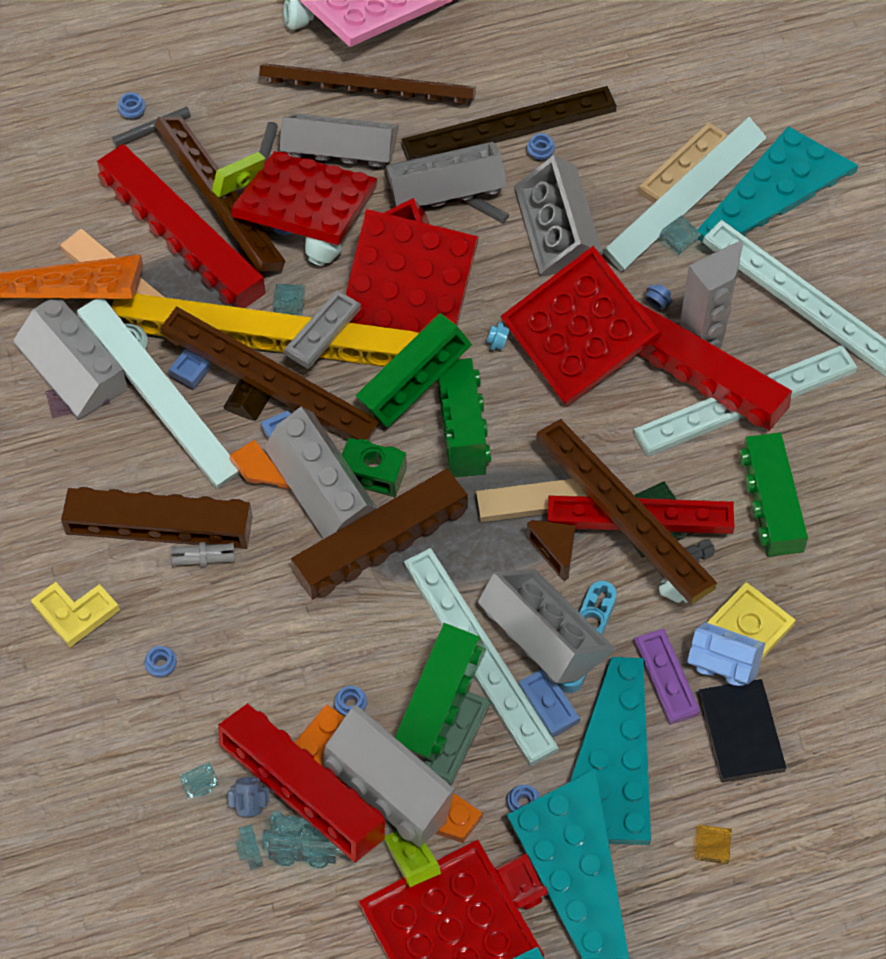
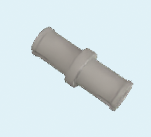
M199 542L198 546H171L172 556L185 555L172 557V566L200 564L201 567H207V563H234V553L221 554L234 552V543L206 545V542Z

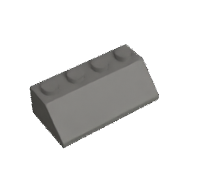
M291 113L282 117L280 151H287L290 157L302 158L305 153L314 154V159L328 161L332 156L341 157V162L355 164L360 159L368 160V165L385 166V162L389 163L393 159L399 124Z
M494 142L386 165L396 206L412 198L420 206L428 204L432 207L446 204V200L455 198L460 201L468 200L474 197L473 194L482 192L484 194H495L501 191L500 188L507 187L502 156Z
M553 155L514 186L540 275L556 274L592 246L597 249L600 255L603 254L576 165Z
M740 241L689 265L680 326L719 349L722 347L732 305L743 244Z
M51 298L34 308L13 340L14 345L78 420L128 390L124 369L62 298Z
M301 406L277 424L264 449L323 539L377 509L313 412Z
M535 569L493 573L478 600V603L486 610L488 617L496 621L506 631V635L516 641L526 651V655L546 672V676L557 684L578 681L612 654L615 649Z
M357 705L353 706L325 745L322 763L325 768L331 769L336 777L344 781L348 787L353 788L360 798H363L372 807L377 808L384 816V819H387L397 828L402 838L412 841L417 847H421L446 823L455 789Z

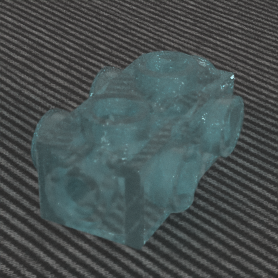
M275 811L270 815L271 826L270 829L264 830L263 850H268L269 860H274L278 865L291 866L295 861L308 862L314 868H325L328 863L336 864L337 854H344L304 818L284 816L280 811Z

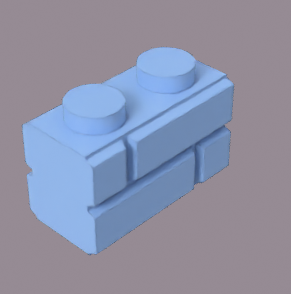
M705 622L695 630L687 662L697 666L696 670L702 674L714 675L717 673L725 676L728 683L743 686L756 678L765 643Z

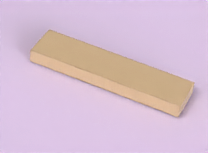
M708 122L639 186L638 193L655 203L724 140L728 134Z
M574 479L476 491L480 523L548 514V495L589 496Z

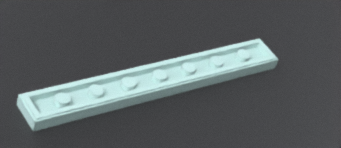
M750 117L745 119L602 250L604 254L622 272L767 137Z
M723 220L704 237L703 243L715 252L740 241L743 244L738 268L740 271L886 377L885 338Z
M96 298L78 309L77 315L124 369L126 377L213 486L219 489L238 476L240 472L229 460V453L104 298Z
M841 345L766 376L792 390V399L856 373L857 366L844 346ZM711 397L635 428L634 436L645 455L649 457L745 417L736 411L728 410L722 403Z
M429 548L405 560V569L441 626H443V623H447L480 636L486 652L474 678L487 699L491 700L493 709L529 766L531 767L557 753L559 747L433 550Z

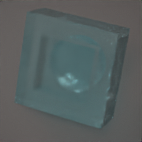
M681 215L662 229L659 236L679 255L698 241L701 234Z
M276 284L273 311L282 314L303 315L305 285Z
M210 762L180 775L188 799L194 796H204L210 793L213 787L219 785Z
M252 824L240 827L239 831L242 839L235 841L240 860L248 859L250 870L262 867L263 863Z

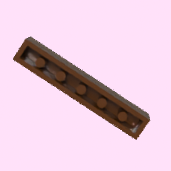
M448 468L293 556L291 558L293 573L312 600L319 596H326L337 585L346 580H354L366 568L383 563L390 554L397 550L407 549L413 544L414 540L423 535L434 533L440 525L450 519L456 520L460 518L468 509V494Z
M89 487L68 488L61 517L66 535L199 545V542H206V545L234 543V548L248 549L253 519L250 502H244L240 499H230L229 501L215 500L207 496L190 498L179 494L165 496L154 495L145 491L127 493L118 489L102 491Z

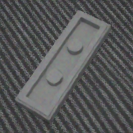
M336 290L284 349L285 355L309 369L361 310V304Z

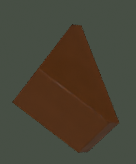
M537 520L529 521L527 523L526 538L563 581L569 579L575 525Z

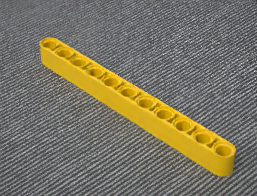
M134 293L133 299H113L111 306L124 324H135L141 327L146 334L164 336L160 333V327L177 306L252 349L285 353L284 349L312 318ZM348 323L319 358L385 367L419 333Z

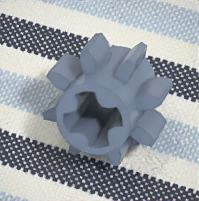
M257 777L237 779L235 781L236 786H231V790L228 791V806L236 807L237 814L244 817L261 814L262 807H267V802H269V788L267 786L261 787L260 779Z

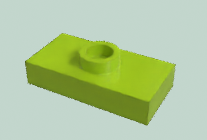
M256 152L218 169L212 191L218 197H221L236 189L246 187L258 171L263 169L266 158L261 153Z
M398 831L385 835L386 847L410 887L441 874L439 864L426 843L421 847H417L412 841L402 838Z

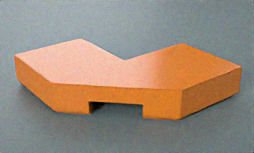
M255 440L230 455L229 460L247 482L256 484L261 482L278 485L277 487L291 489L275 464Z

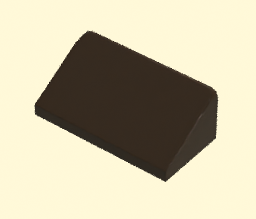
M240 379L223 408L238 416L256 421L271 396Z

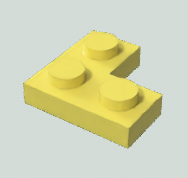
M57 582L30 600L33 607L69 648L120 611L119 605L100 584L76 602H73Z

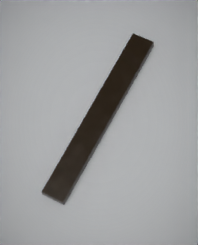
M608 86L402 138V147L407 160H412L480 144L497 143L616 112L617 105Z

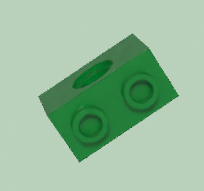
M348 438L342 456L363 488L396 498L407 469L406 452L392 446L383 447L372 444L365 439L356 440ZM373 463L378 464V466L370 467L368 465Z

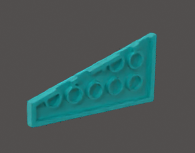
M788 126L696 230L695 238L703 242L704 237L721 220L745 236L746 232L757 226L762 227L767 224L772 217L778 214L781 216L815 196L816 192L826 186L830 188L837 184L840 178L856 173L858 164Z
M611 657L570 780L572 781L596 769L609 844L650 845L651 843L643 658Z
M596 769L507 814V818L542 884L546 886L549 892L548 896L581 958L629 959Z

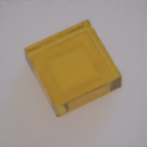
M698 825L695 860L728 864L732 829Z

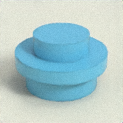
M498 322L497 326L491 325L486 342L491 343V350H495V348L502 350L505 345L509 328L503 326L502 322Z

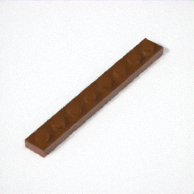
M267 63L261 64L259 76H266L268 82L283 83L284 78L293 79L294 85L309 86V81L320 82L319 87L335 89L336 84L346 85V90L361 92L362 87L373 88L372 93L387 95L389 90L399 91V96L415 97V93L426 94L425 99L441 100L442 96L452 97V102L468 103V99H474L476 95V86Z
M181 116L158 117L155 127L259 272L282 270L286 261L258 223L232 217V206L239 198L235 190L221 197H218L212 191L216 172L219 168Z
M177 306L160 327L162 335L291 408L297 410L302 406L313 412L321 425L346 439H365L369 441L379 426L380 420Z
M562 419L537 432L536 440L691 605L716 589L717 582Z

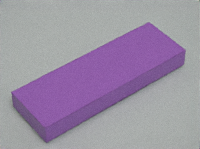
M665 629L635 637L634 644L640 658L644 660V667L669 725L699 716L700 708Z

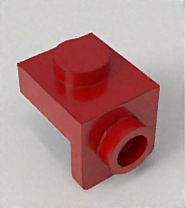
M526 853L495 868L518 908L523 907L524 910L533 908L542 902V896L549 893L546 886L541 885Z

